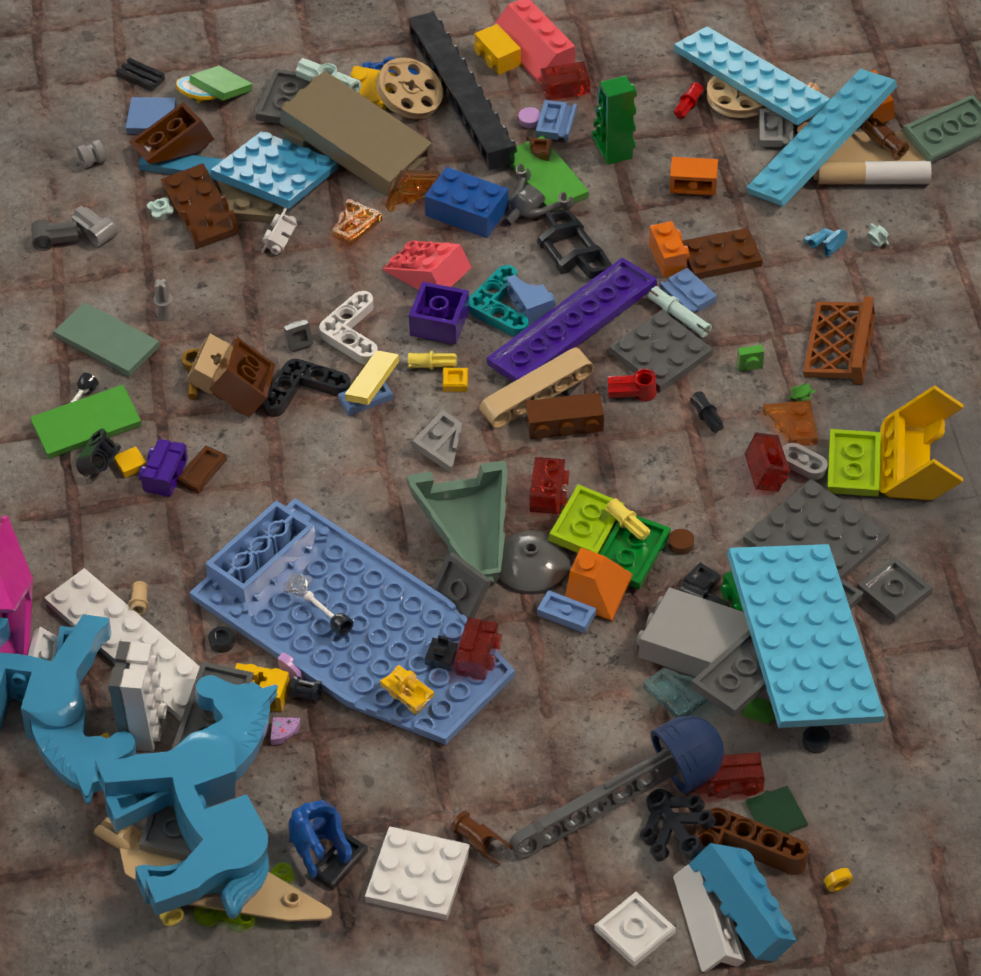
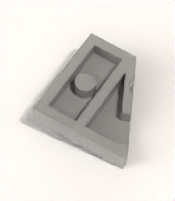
M442 410L412 441V447L448 472H451L462 423Z

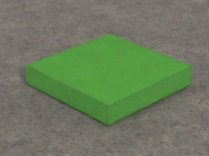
M221 66L192 74L189 79L192 85L222 101L251 91L253 83Z

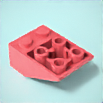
M413 240L405 244L404 249L393 256L383 270L419 290L422 282L452 287L472 267L461 244Z

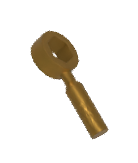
M188 349L182 354V365L186 371L190 372L193 365L188 360L196 358L200 349ZM188 383L187 397L190 400L197 399L198 388Z

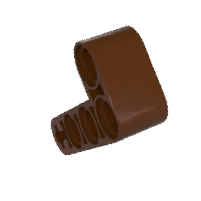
M714 807L709 810L716 819L715 825L721 826H713L707 830L699 826L694 835L699 838L703 846L713 843L746 849L752 854L754 860L791 875L803 873L807 866L809 849L804 841L724 808Z

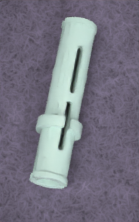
M658 286L651 289L658 294V297L649 292V300L662 307L663 311L668 315L671 314L702 338L706 337L708 333L702 330L701 327L709 332L711 331L712 325L710 323H707L680 304L679 299L675 296H669Z

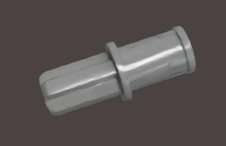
M157 279L154 282L155 296L153 301L157 306L158 318L162 321H168L173 317L171 308L172 295L169 293L167 281L165 279Z

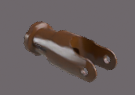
M873 118L871 124L865 120L861 124L862 131L880 148L889 151L894 160L901 159L909 149L908 144L900 141L896 137V133L879 119Z
M467 811L460 813L452 823L451 831L453 833H460L468 840L470 846L497 865L501 864L487 852L489 844L494 840H498L512 850V847L486 825H479L471 819L470 813Z

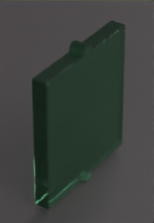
M788 786L770 792L765 790L764 794L746 799V805L756 822L788 835L790 832L808 827V822Z

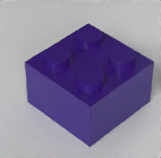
M422 282L409 314L410 336L457 344L470 311L469 290Z

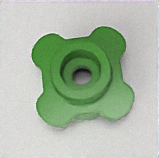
M810 383L790 388L792 395L788 396V398H796L797 402L811 399L810 394L815 393L816 389L811 390Z

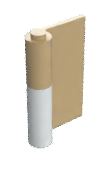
M854 132L813 175V180H817L818 184H930L931 162L925 160L902 132H895L896 137L900 141L906 142L909 149L899 160H894L889 151L880 148L865 132Z

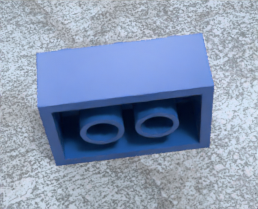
M449 167L445 168L424 196L425 216L488 238L509 209L508 188Z

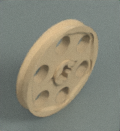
M411 58L390 60L382 67L376 80L377 92L382 102L391 111L405 118L422 119L432 115L443 98L442 84L435 72L424 63ZM408 68L415 69L418 75L411 74ZM388 70L396 71L398 77L390 75ZM424 83L433 85L435 90L426 88ZM385 87H391L395 93H388ZM421 100L428 101L431 107L424 106ZM401 102L409 103L411 109L403 107Z
M713 76L708 82L707 101L713 110L724 116L748 118L759 115L760 109H769L716 76ZM716 87H722V88H724V89H723V90H715L714 88H716ZM721 101H728V102H730V103H728V104H720L719 102H721ZM743 105H750V106H752V107H750V108H743V107H741V106H743Z

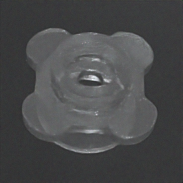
M292 572L288 575V581L283 585V590L292 597L301 598L309 591V584L313 582V578L310 575L303 576L297 572Z

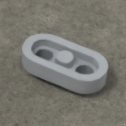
M789 443L782 447L780 461L785 467L812 480H819L826 475L828 463L823 456L797 443Z

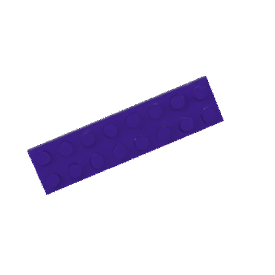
M622 257L486 358L487 365L512 382L520 379L578 346L657 286V278Z

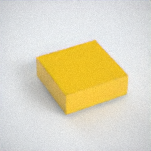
M443 368V392H467L468 368Z
M136 446L114 457V462L125 478L138 473L140 468L147 464Z

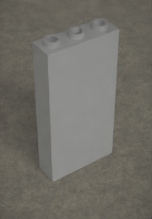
M669 587L665 596L659 597L655 613H650L645 631L641 630L638 634L636 645L639 646L638 657L697 677L749 630L745 614L742 611ZM767 688L756 696L770 702Z

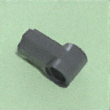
M40 219L31 225L32 245L37 250H49L55 243L79 241L76 221L51 224L48 220Z

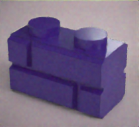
M159 439L155 447L149 449L147 455L148 462L139 471V480L142 482V488L145 492L158 493L167 497L172 496L178 483L177 478L182 473L188 460L187 447L184 443L174 441L171 443L169 440Z

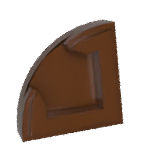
M529 138L530 150L533 155L539 159L549 161L552 139Z

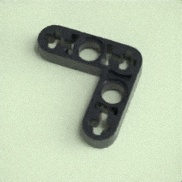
M290 359L284 364L269 388L268 396L263 402L264 413L270 417L282 415L300 386L338 396L339 393L350 388V377L344 372L305 360ZM314 375L324 376L321 380L311 379ZM281 385L291 386L290 389L285 391L278 389Z

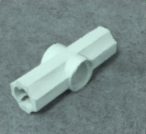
M304 58L298 62L295 70L297 77L311 81L315 76H319L323 71H327L359 93L361 81L337 72V67L334 64L325 63L320 65Z

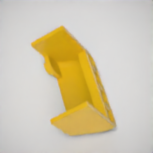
M934 385L884 419L880 428L879 491L890 498L934 500L963 482V477L937 460L932 459L930 461V444L939 440L944 435L945 419L963 409L962 403Z

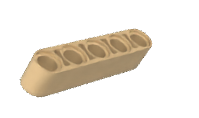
M579 348L570 349L488 396L481 402L479 409L494 428H500L526 413V400L555 397L590 376L594 370V365Z

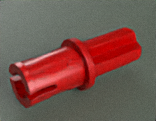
M691 83L687 92L681 95L680 102L673 112L677 119H684L689 111L697 105V99L703 93V87L699 83Z

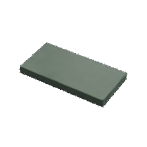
M972 94L903 126L902 133L925 160L932 163L981 140V103Z
M86 302L54 330V336L57 339L129 377L160 347L157 339Z

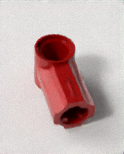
M640 369L634 375L607 377L609 398L636 397L640 401L647 402L656 397V376L652 370Z

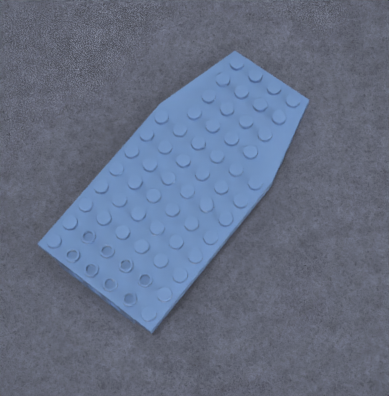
M296 498L287 506L282 505L278 501L270 505L205 563L207 577L189 592L191 600L278 659L282 652L293 657L292 663L302 671L304 678L313 682L321 680L322 690L345 706L444 745H447L515 677L513 667L495 648L490 647L486 642V638L470 625V621L464 614L461 615L457 611L456 605L450 599L432 589V587ZM311 591L314 594V598L334 615L343 613L353 620L351 631L342 637L334 633L330 627L331 619L311 601H305L304 593ZM438 635L449 637L450 642L458 643V652L451 671L425 665V656L432 638H438ZM398 665L406 671L411 670L416 673L417 679L434 691V697L416 715L408 710L406 705L398 699H394L387 690L380 686V680L389 676Z

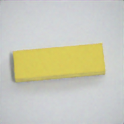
M376 350L345 393L346 401L369 405L398 364V354Z

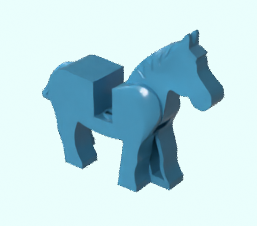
M83 614L74 628L60 626L57 652L52 661L22 654L0 653V733L11 698L22 701L21 711L26 737L34 741L39 755L50 770L64 783L80 790L84 802L89 805L93 793L102 790L95 773V759L100 757L123 759L136 755L137 752L134 737L129 732H116L109 738L103 736L87 737L88 717L80 683L93 665L100 647L110 640L112 632L110 618ZM0 618L1 647L9 640L11 635L7 618Z
M213 675L204 676L196 684V703L200 708L213 712V717L217 723L189 734L174 749L167 752L136 754L123 759L106 757L95 759V773L104 792L106 812L115 833L168 806H172L181 834L192 851L186 860L174 865L150 866L143 864L135 867L136 883L145 904L151 903L155 915L198 901L203 895L220 894V899L229 918L235 919L243 907L263 886L269 870L267 854L268 834L248 795L235 798L236 781L245 774L261 748L269 723L270 704L277 697L278 685L274 684L262 688L253 681L250 684L235 685Z

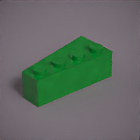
M626 75L602 81L599 84L597 96L599 106L595 107L597 119L593 120V126L596 130L591 132V137L607 165L633 159V149L636 146L633 132L636 131L634 122L636 106L634 98L637 97L635 85L629 82Z

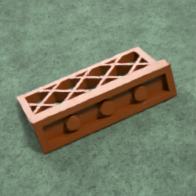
M864 296L863 302L816 303L803 370L804 377L853 378V384L864 383L876 315L874 297ZM832 310L834 313L825 318L821 311ZM848 311H858V313L851 318L845 315V313H847ZM839 317L845 321L838 326L831 323ZM824 326H827L829 329H831L824 335H821L818 332V330L823 328ZM851 326L855 331L846 336L842 331ZM835 335L841 338V340L834 344L828 341V339ZM822 343L828 347L820 353L814 349ZM848 344L851 349L842 353L839 348ZM832 352L835 353L838 357L831 362L824 358ZM818 361L824 364L819 369L811 368V365ZM843 361L848 365V369L835 368V366Z

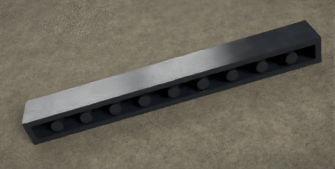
M433 11L410 17V37L428 67L438 76L442 84L443 93L487 168L493 170L514 164V153H517L516 143L514 140H510L506 126L501 125L498 113L492 110L489 98H485L482 86L477 85L474 73L468 70L465 58H461L457 45H453L450 33L444 30L442 20L438 19Z

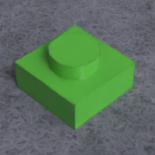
M762 345L738 348L737 367L739 372L763 368L764 350Z

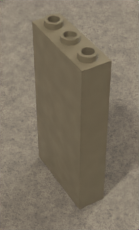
M323 71L319 76H315L308 86L300 89L291 101L285 102L280 109V124L387 197L430 157L432 142L327 71Z

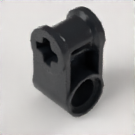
M104 428L99 429L89 438L87 445L76 460V468L83 476H90L105 471L121 449L118 443H114L106 435L107 431Z

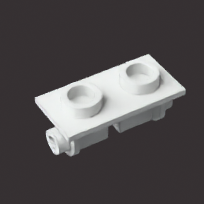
M284 208L281 215L276 213L270 225L274 227L273 231L268 229L261 241L265 243L261 251L262 253L266 248L270 249L275 255L283 252L287 241L297 226L295 217L285 215L287 208Z

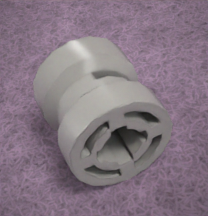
M99 139L92 141L88 146L81 145L76 147L77 155L83 168H88L95 162L107 161L104 147Z

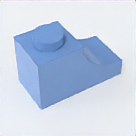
M516 275L507 277V295L518 312L528 318V325L533 324L556 305L552 292H548L543 284L539 286L530 285L521 281Z

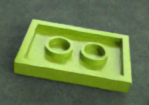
M830 429L828 491L833 494L879 496L881 432Z
M578 484L551 530L548 541L577 553L580 548H584L599 554L617 522L614 517L606 512V506L613 498Z

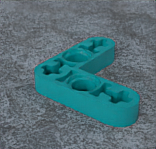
M503 265L469 297V313L515 337L528 327V318L524 314L500 303L507 295V277L517 276L515 267ZM491 288L499 290L497 293L487 292V290ZM497 312L504 314L501 318H495L492 315Z

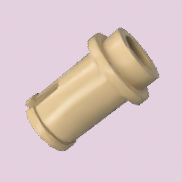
M137 581L131 586L132 594L128 606L130 611L134 610L139 615H143L149 608V602L147 601L148 585L145 582Z

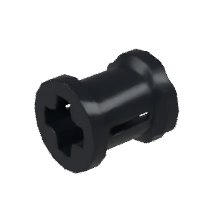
M294 676L290 687V699L301 698L311 700L313 704H317L322 693V681L317 680L313 682L303 680L300 676Z

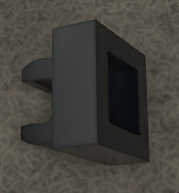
M438 635V638H432L425 656V665L451 671L458 652V643L450 642L449 637Z

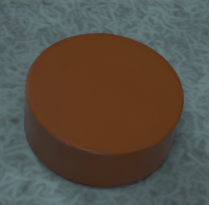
M686 529L672 531L668 538L670 550L676 554L689 553L694 547V535Z

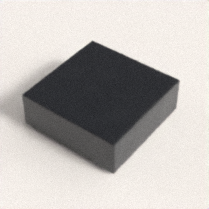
M700 562L684 578V582L688 581L703 590H712L721 581V575Z

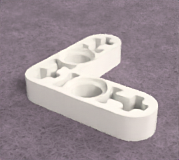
M367 291L356 292L326 317L319 326L320 336L325 342L363 365L368 363L376 350L378 351L377 345L352 328L373 310L372 294ZM343 314L353 315L350 319L341 318ZM345 339L355 340L352 344L343 343Z

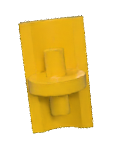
M400 665L389 676L380 680V686L387 690L394 699H398L406 705L408 710L415 715L421 712L426 707V703L434 697V691L419 681L416 673L411 670L406 671Z

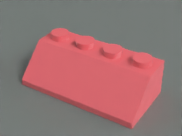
M517 0L508 4L494 23V25L498 24L521 48V65L537 82L575 66V45L531 0Z

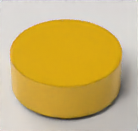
M841 868L827 875L824 878V883L828 891L837 892L848 887L854 878L849 868Z

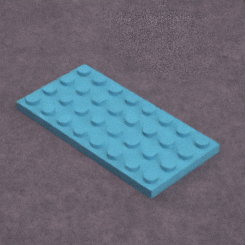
M829 544L729 548L727 557L778 728L881 723L885 717Z

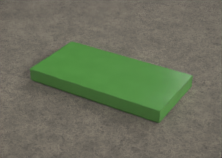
M529 141L517 146V153H514L515 163L510 164V167L515 171L518 164H523L524 171L527 168L530 169L531 178L525 181V185L530 184L544 195L545 201L541 204L543 207L558 202V195L561 192L566 193L567 199L572 197L574 203L589 197L588 189L553 147L549 161H545L533 155L530 150Z
M124 385L30 417L48 459L86 446L89 438L99 429L104 428L107 431L106 435L112 437L142 426L141 419Z

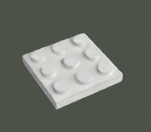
M389 826L365 894V902L447 921L470 852V844Z

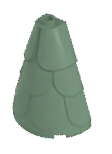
M505 460L481 464L477 477L433 484L432 471L407 475L406 481L412 497L428 517L432 527L448 546V552L457 554L492 580L489 588L494 586L501 573L505 540L503 526L506 511L505 496L508 474Z

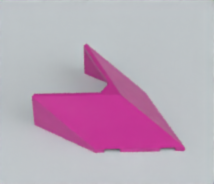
M2 516L0 523V618L8 619L11 635L9 640L0 647V653L28 655L31 640L33 577L9 517Z

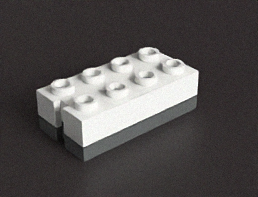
M119 641L115 656V666L112 668L108 685L118 732H129L134 737L136 750L154 752L156 741L161 739L162 726L160 722L161 719L166 718L167 704L163 703L164 688L160 687L161 672L157 671L158 656L154 655L153 647L150 643L131 642L130 644V642Z

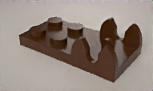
M204 163L161 179V184L196 249L239 233L234 211L229 210L225 195L221 196Z

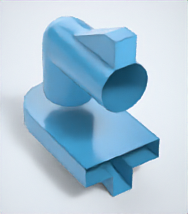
M823 228L818 233L805 237L804 242L812 248H816L823 242L825 256L829 257L845 244L847 232L842 229L832 231Z

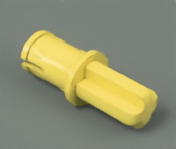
M430 351V353H408V368H430V370H434V367L457 366V355L454 353H434V351Z
M617 498L607 504L606 512L620 523L621 528H627L642 541L650 534V529L636 518L634 511L627 509Z

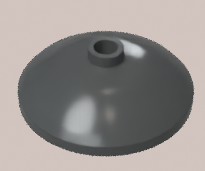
M537 530L514 533L504 540L501 573L498 580L506 588L521 594L548 592V590L556 588L565 580L570 569L569 552L567 548L548 541L549 533Z

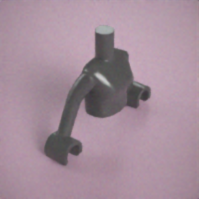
M523 164L516 166L515 171L519 181L515 192L509 199L513 211L505 218L508 224L512 225L520 216L526 218L539 217L559 208L569 210L573 207V198L569 197L567 199L566 193L561 192L558 195V202L538 208L545 201L544 195L530 184H527L524 188L525 181L531 178L530 169L527 168L524 171Z

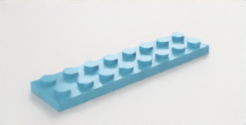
M705 27L674 44V52L796 125L816 115L831 100L709 27Z
M860 69L746 187L748 193L783 207L898 87L896 80Z

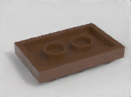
M748 227L682 241L683 245L689 249L690 259L687 260L689 270L699 279L762 267L763 259Z

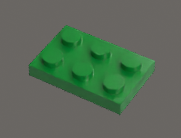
M636 515V518L650 529V534L643 541L638 539L627 528H621L620 523L617 522L599 554L632 573L628 586L640 590L669 538L671 527Z

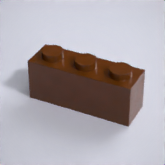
M600 393L525 401L526 422L530 439L604 431V413Z

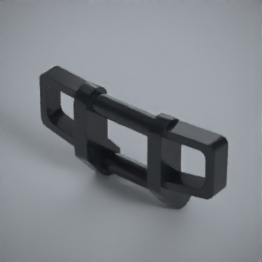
M563 209L546 214L545 223L549 229L538 237L537 244L540 248L546 250L556 263V268L561 274L568 273L578 265L588 278L594 279L612 265L599 245H595L584 231L583 224L570 210ZM564 219L567 222L557 224L555 221ZM577 236L585 248L575 249L563 258L553 243L557 239ZM599 260L603 267L592 268L587 262Z

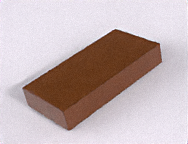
M205 445L177 478L178 484L199 494L227 461L226 454Z

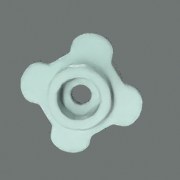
M168 198L157 199L147 204V208L152 211V217L156 220H165L174 212V208L169 205Z
M871 223L869 225L871 230L867 233L868 239L877 247H881L883 244L888 246V232L882 226L876 227Z

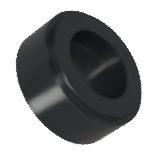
M216 627L208 635L209 646L217 653L228 652L235 645L234 632L228 627Z
M821 726L808 727L803 733V747L815 754L826 751L830 744L829 732Z

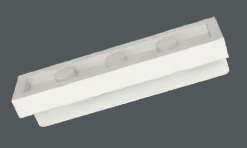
M688 864L677 872L673 878L701 971L708 972L720 962L738 967L745 962V957L734 922L725 916L719 908L723 903L714 892L709 893L703 885L706 880L700 871L694 873Z

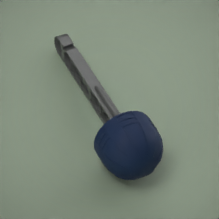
M681 716L668 721L650 733L652 744L656 751L655 755L538 819L534 825L529 824L520 829L511 837L510 846L518 857H529L542 850L544 845H550L669 778H671L682 793H690L709 782L719 771L724 756V745L720 734L713 725L699 717ZM649 772V775L644 780L639 781V778L644 773ZM626 785L622 792L615 794L619 787ZM578 812L574 819L567 821L572 813ZM554 826L549 833L543 834L547 827ZM530 839L527 845L518 848L521 842Z

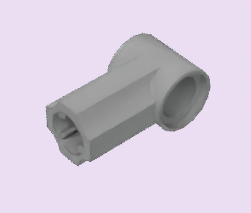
M78 207L71 217L72 221L77 222V227L87 234L90 242L96 247L101 246L118 234L115 224L108 217L102 219L87 207Z

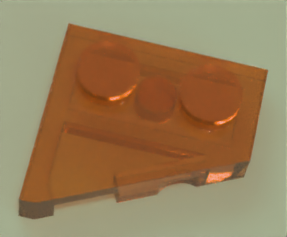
M811 401L763 404V414L770 416L775 422V428L785 435L789 443H797L802 446L817 445L818 436Z

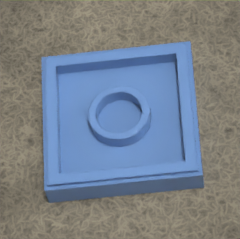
M131 97L126 133H142L176 108V98Z

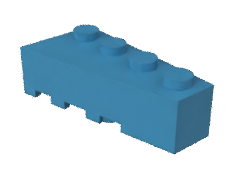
M710 843L689 863L694 873L700 871L706 881L703 885L709 893L714 892L723 904L719 908L724 915L738 924L735 928L736 932L756 959L775 962L797 941L791 931V924L781 913L778 901L770 893L766 885V879L759 873L754 864V858L749 851Z

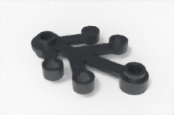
M661 788L652 791L648 795L647 808L651 813L645 828L640 832V838L645 845H653L650 853L656 861H663L669 856V850L666 845L672 830L680 841L678 849L686 860L692 861L704 850V846L699 838L694 835L690 836L682 825L699 824L705 830L715 825L716 819L711 811H702L705 803L699 795L673 797L670 792ZM671 808H688L690 812L674 813ZM661 816H663L665 820L658 835L655 829Z

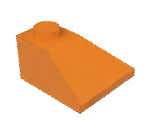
M580 548L570 570L565 597L596 608L595 616L612 622L632 578V573L603 555Z

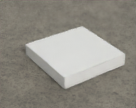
M637 892L633 893L595 924V931L634 967L676 932V928Z

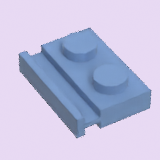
M544 100L536 128V137L544 136L546 139L554 140L565 138V141H568L577 111V104L569 106L566 102Z
M688 268L669 277L668 281L660 282L661 290L671 297L675 296L679 299V303L691 312H699L717 301V295Z

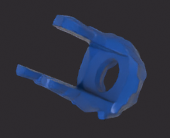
M324 800L304 803L301 807L293 809L288 823L289 842L294 844L297 853L302 857L310 879L316 877L317 869L310 856L309 845L315 852L317 860H322L324 856V849L318 839L332 841L339 860L343 863L350 862L352 849L345 839L342 831L341 816L334 806Z

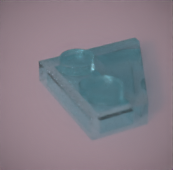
M662 668L643 682V688L675 718L688 716L709 701L690 688L693 677L679 675L675 671Z

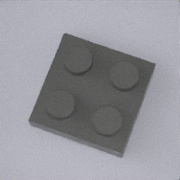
M448 553L432 589L450 599L456 605L457 611L461 615L464 614L471 625L492 580L457 554Z
M894 557L861 581L857 589L864 592V597L895 622L932 594L933 587Z

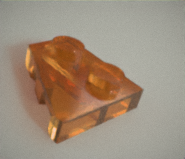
M400 170L385 207L388 211H394L397 204L406 201L409 205L421 198L425 199V194L441 173L435 170Z
M349 198L346 201L345 212L340 213L339 221L332 230L334 238L352 245L383 220L381 212Z

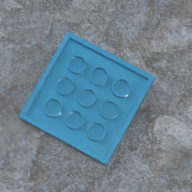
M261 131L212 168L211 178L289 209L338 170L339 163L327 155H321L311 151L309 148L300 147L289 140H283L268 132Z

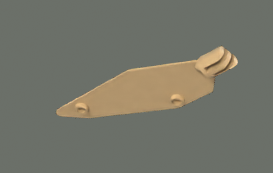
M109 816L94 830L97 837L120 850L125 875L135 880V867L143 864L169 866L184 861L139 850V841L143 830L130 825L115 833ZM268 872L263 886L243 907L240 914L291 922L327 920L331 917L332 911L327 906ZM220 894L203 895L198 901L188 904L225 911Z

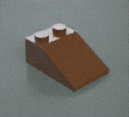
M182 102L129 143L148 164L195 154L206 148L215 139L197 114L185 102Z
M236 336L219 365L209 390L218 399L225 400L232 405L236 412L250 418L268 396L275 364Z

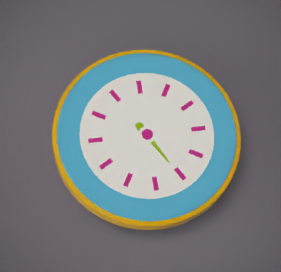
M190 76L182 77L176 82L177 90L183 95L188 96V98L197 99V103L217 98L192 85L189 82Z

